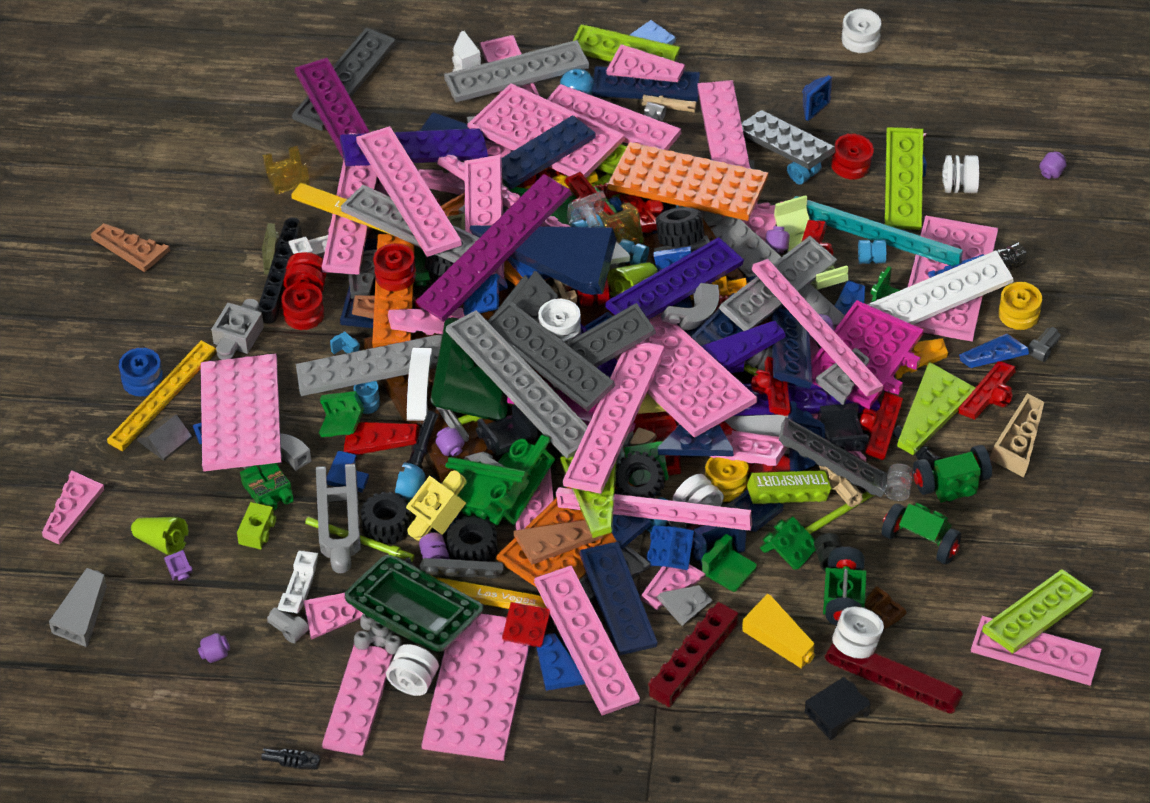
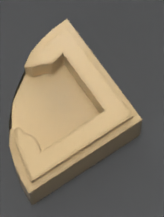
M638 427L630 441V445L636 446L652 443L657 436L653 432Z

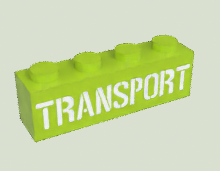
M825 470L751 473L747 483L753 504L821 502L827 500L831 491Z

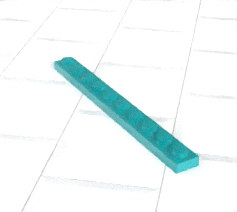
M807 200L806 208L809 220L825 221L827 226L873 241L885 239L886 245L947 265L954 266L962 263V249Z

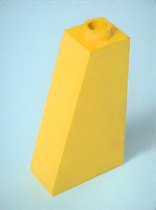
M768 593L743 619V632L801 669L806 663L809 664L813 660L815 653L812 640Z

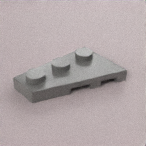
M854 348L852 352L867 367L870 359L857 348ZM837 363L817 376L815 381L842 405H844L856 385Z

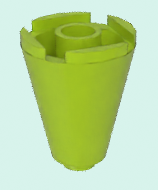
M647 262L610 270L607 280L608 286H610L612 291L610 292L611 297L619 295L657 273L656 266Z
M180 517L138 518L132 523L131 531L137 539L169 556L184 549L186 542L183 541L185 535L188 536V525Z

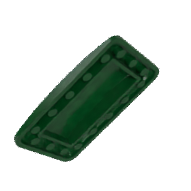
M450 317L446 319L443 326L431 393L432 404L438 408L492 421L503 419L507 415L508 396L445 331L447 325L457 321L459 318Z
M393 555L381 557L346 590L344 597L347 603L371 619L403 637L434 651L446 650L483 612V606L479 601Z

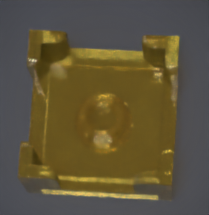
M297 146L289 148L290 158L273 162L271 153L263 155L264 169L275 194L296 189L300 183L310 185L306 164L302 165L300 151Z
M629 202L621 205L624 211L609 216L605 212L597 213L603 222L604 228H613L618 244L622 239L633 241L635 245L644 243L638 209Z

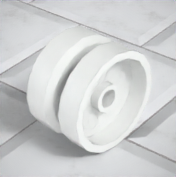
M856 9L846 14L843 19V45L856 53H867L877 48L880 42L881 19L879 16L866 9Z
M553 299L540 307L538 312L539 324L565 344L581 335L580 309L575 303L566 299Z
M695 474L680 485L673 496V501L720 507L724 496L716 486L712 485L705 475Z
M861 607L846 608L842 611L834 631L833 643L838 650L854 658L870 657L874 654L884 629L883 622L878 615L868 609Z
M402 645L398 648L386 672V676L389 682L398 690L410 695H423L427 692L432 682L431 679L434 678L439 665L435 657L427 650L414 645Z

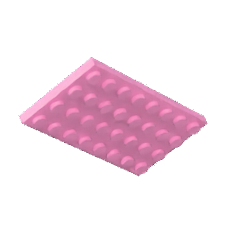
M513 84L506 87L467 124L469 129L481 128L485 138L514 151L574 115L596 133V138L549 167L567 176L581 172L585 178L625 140L624 134Z
M925 216L921 236L962 249V261L993 252L998 228ZM916 255L908 287L929 279L928 272L942 270L948 265ZM983 295L918 322L914 326L923 329V333L973 342Z
M662 313L649 319L656 334L642 342L665 346V353L647 394L694 438L757 403V397L677 324L663 322L661 319ZM619 354L618 356H616V357H614V358L618 361L619 358H620V356H621V354Z
M265 354L201 362L203 471L282 462L277 355Z
M481 614L444 651L422 741V749L504 761L530 645L502 640L507 617Z

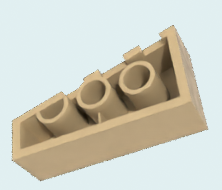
M1028 393L1026 394L994 445L990 455L991 461L1024 477L1030 462L1044 406L1043 401Z

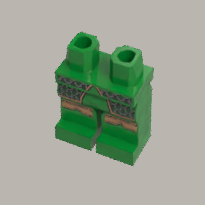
M277 463L258 465V467L254 465L240 472L242 485L257 504L273 507V511L278 508L277 502L283 501L284 504H290L294 501L291 484L281 472Z

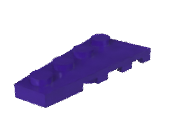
M772 321L702 345L701 347L728 371L782 340L786 335L776 321Z

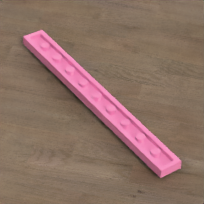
M453 155L439 157L438 165L465 181L464 162L457 160L458 158ZM502 185L503 205L510 208L520 196L508 191L507 187ZM550 216L541 225L544 227H571L559 222L554 216Z
M768 259L753 264L752 271L867 397L882 391L883 384Z
M558 487L556 491L558 507L581 510L573 490ZM614 494L613 514L750 531L752 528L751 510Z

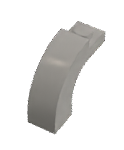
M701 283L694 293L693 308L668 306L661 314L662 321L669 322L670 324L679 323L682 330H692L701 326L718 305V285Z
M280 433L282 460L286 461L295 471L311 462L310 449L302 441L291 435Z

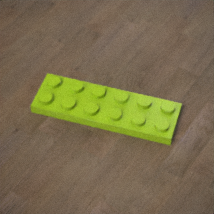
M582 24L573 40L578 41L585 56L610 62L621 44L671 61H676L680 52V47Z
M887 127L884 225L897 229L921 230L923 129Z
M1061 569L983 626L982 632L1014 654L1092 597L1093 590Z

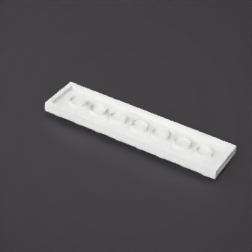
M993 251L867 305L914 325L1013 283V277L998 252Z

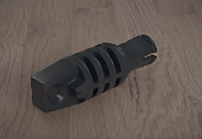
M264 748L262 752V761L276 762L282 767L318 770L321 762L320 755L303 750Z

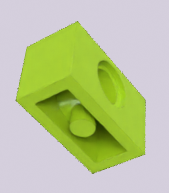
M250 502L237 531L240 545L262 549L264 542H267L269 539L270 528L274 527L276 522L273 507Z

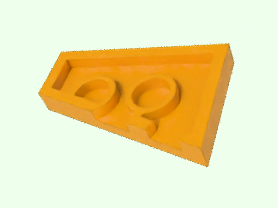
M943 338L917 342L911 351L914 355L921 358L918 368L923 365L928 366L929 362L933 364L947 358L948 354ZM906 364L904 366L901 365L895 373L896 380L901 378L903 374L907 372L913 373L917 369L909 368Z

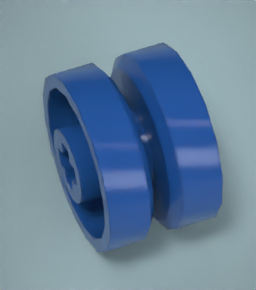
M135 348L123 354L119 360L122 385L129 394L148 396L163 381L161 361L156 352L148 348Z

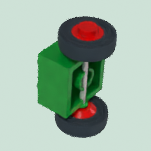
M977 445L972 447L968 453L936 460L934 471H932L926 459L917 460L913 464V476L922 495L935 491L940 503L953 501L957 498L977 494L979 480H987L992 476L991 459L986 448L983 445Z
M895 503L884 517L881 534L884 537L893 539L900 529L905 528L937 543V546H939L936 557L937 561L948 564L957 554L962 537L961 532L951 528L952 524L948 522V517L936 511H933L931 514L930 509L919 503H916L915 506L908 504L907 508Z
M852 547L836 548L831 551L828 558L829 568H826L823 615H826V619L836 626L842 611L846 608L865 607L866 571L863 570L865 558L861 551Z

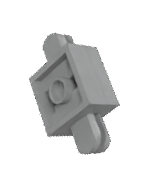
M246 299L241 306L231 303L226 304L211 329L213 342L217 345L216 351L219 359H231L236 351L248 354L264 328L262 312H259V304L256 300Z

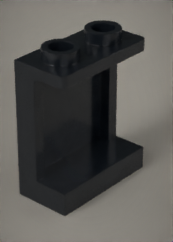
M857 403L820 406L817 418L825 425V439L848 452L866 450L869 440L868 434L863 433L857 417L859 411Z
M516 405L512 406V415L488 424H485L482 419L477 420L478 427L476 428V433L480 439L484 440L487 449L491 450L495 456L509 452L511 445L518 439H525L529 444L538 441L537 427Z
M842 677L806 700L805 714L832 740L837 737L838 729L861 714L867 717L870 714L871 704L866 696H862L853 682H849L845 677Z

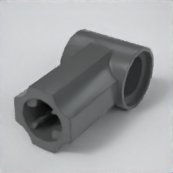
M1054 327L1047 328L1037 340L1033 339L1028 346V355L1044 363L1048 359L1052 348L1060 340L1061 334Z

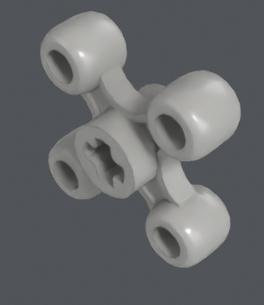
M365 614L361 615L360 625L362 629L369 630V632L358 631L355 634V647L365 650L370 646V643H373L375 646H385L389 654H396L398 648L402 645L400 637L396 636L400 634L388 629Z

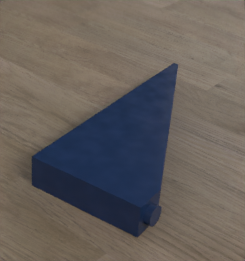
M470 225V230L473 235L480 238L491 226ZM539 226L510 257L584 294H603L617 238L613 228Z

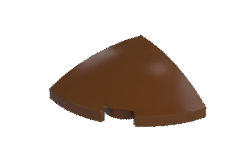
M877 586L871 591L865 602V607L878 615L882 620L884 629L890 627L907 614L904 607L893 601L888 593Z

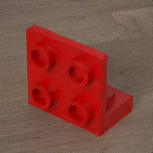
M511 602L502 640L542 647L547 625L550 626L552 621L549 609Z

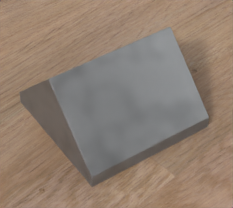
M174 414L165 416L137 438V440L165 461L190 441L192 436L178 415Z

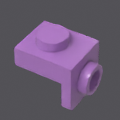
M183 550L164 557L173 581L176 579L183 581L190 577L189 574H192L193 569L189 565Z

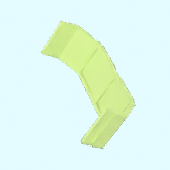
M806 195L775 204L774 217L776 225L784 227V231L790 234L787 252L791 251L802 241L807 221L809 220L806 208ZM832 266L827 271L816 274V279L810 284L818 290L848 281V266L837 269Z

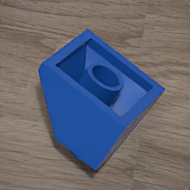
M830 75L815 79L804 87L802 93L805 120L809 121L830 103L832 77Z

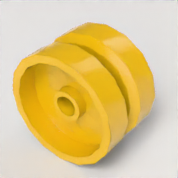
M1014 282L1007 285L1001 293L999 318L1002 323L1015 330H1025L1036 325L1040 318V308L1042 305V294L1039 289L1026 282Z
M711 457L707 461L705 475L712 485L716 486L723 493V502L733 501L748 489L749 467L746 461L729 460L719 457Z

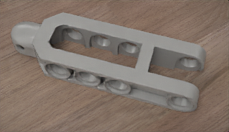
M355 463L345 464V487L328 488L326 466L316 467L319 543L321 553L330 558L331 567L337 573L347 572L351 568V556L361 549ZM347 500L349 535L345 539L333 540L330 538L328 523L329 502Z

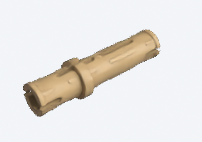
M643 95L642 106L652 102L666 106V109L695 113V101L663 98L661 95L659 97Z

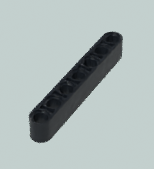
M295 217L288 218L284 222L259 302V312H262L263 323L266 324L276 321L282 304V294L286 289L284 287V276L287 262L294 255L289 241L302 238L301 223Z

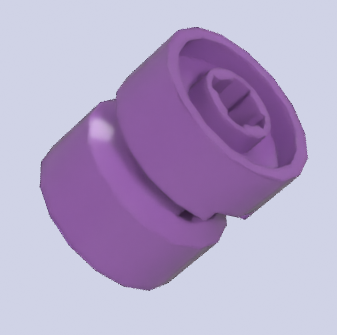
M429 533L419 540L423 559L450 560L442 534Z

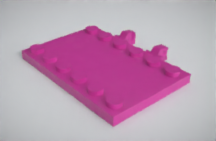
M856 300L834 330L851 350L857 348L870 359L867 368L883 384L882 391L888 392L889 390V392L898 395L902 390L903 382L894 379V374L901 365L904 366L906 364L907 367L915 370L920 365L921 358L914 355L911 351L922 337L924 330ZM822 347L811 361L812 384L817 386L819 385L815 382L816 377L836 363ZM855 385L847 400L870 409L882 391L867 397Z

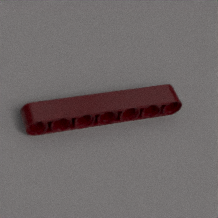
M832 642L825 654L826 661L838 668L945 713H954L963 697V693L959 688L876 653L867 658H854L842 653Z

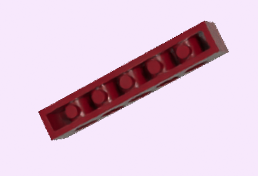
M717 602L714 607H710L706 617L696 624L692 634H688L685 637L683 645L674 650L668 663L665 662L658 675L650 679L648 684L649 696L670 708L736 628L739 613L720 602Z

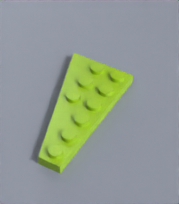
M929 362L897 446L914 455L958 412V408L976 387Z
M565 456L560 457L565 473H567L574 456L568 459ZM616 462L601 494L572 488L592 538L612 533Z

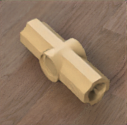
M819 466L820 471L825 470L831 489L836 490L848 506L854 507L861 503L863 500L862 493L845 477L837 476L827 467Z

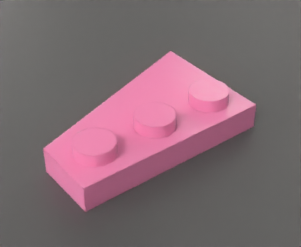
M690 564L688 570L661 567L640 599L658 610L664 606L657 599L658 594L691 587L705 577V573Z

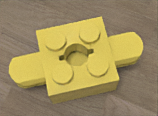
M451 471L442 484L431 476L427 478L406 506L408 510L417 516L407 529L411 537L419 541L424 535L429 534L432 528L443 535L466 504L457 496L466 484L464 476L457 471Z

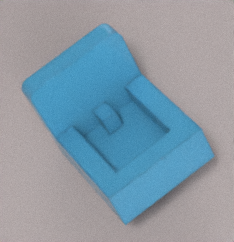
M345 331L330 340L331 352L333 354L342 349L346 353L357 352L360 348L359 342Z

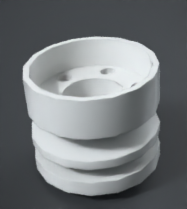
M946 155L942 173L945 193H951L952 185L954 186V193H958L960 185H963L964 193H977L979 184L978 156L965 155L963 163H960L959 156L955 155L954 163H952V156Z

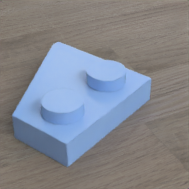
M652 20L630 34V36L669 45L675 43L676 38Z

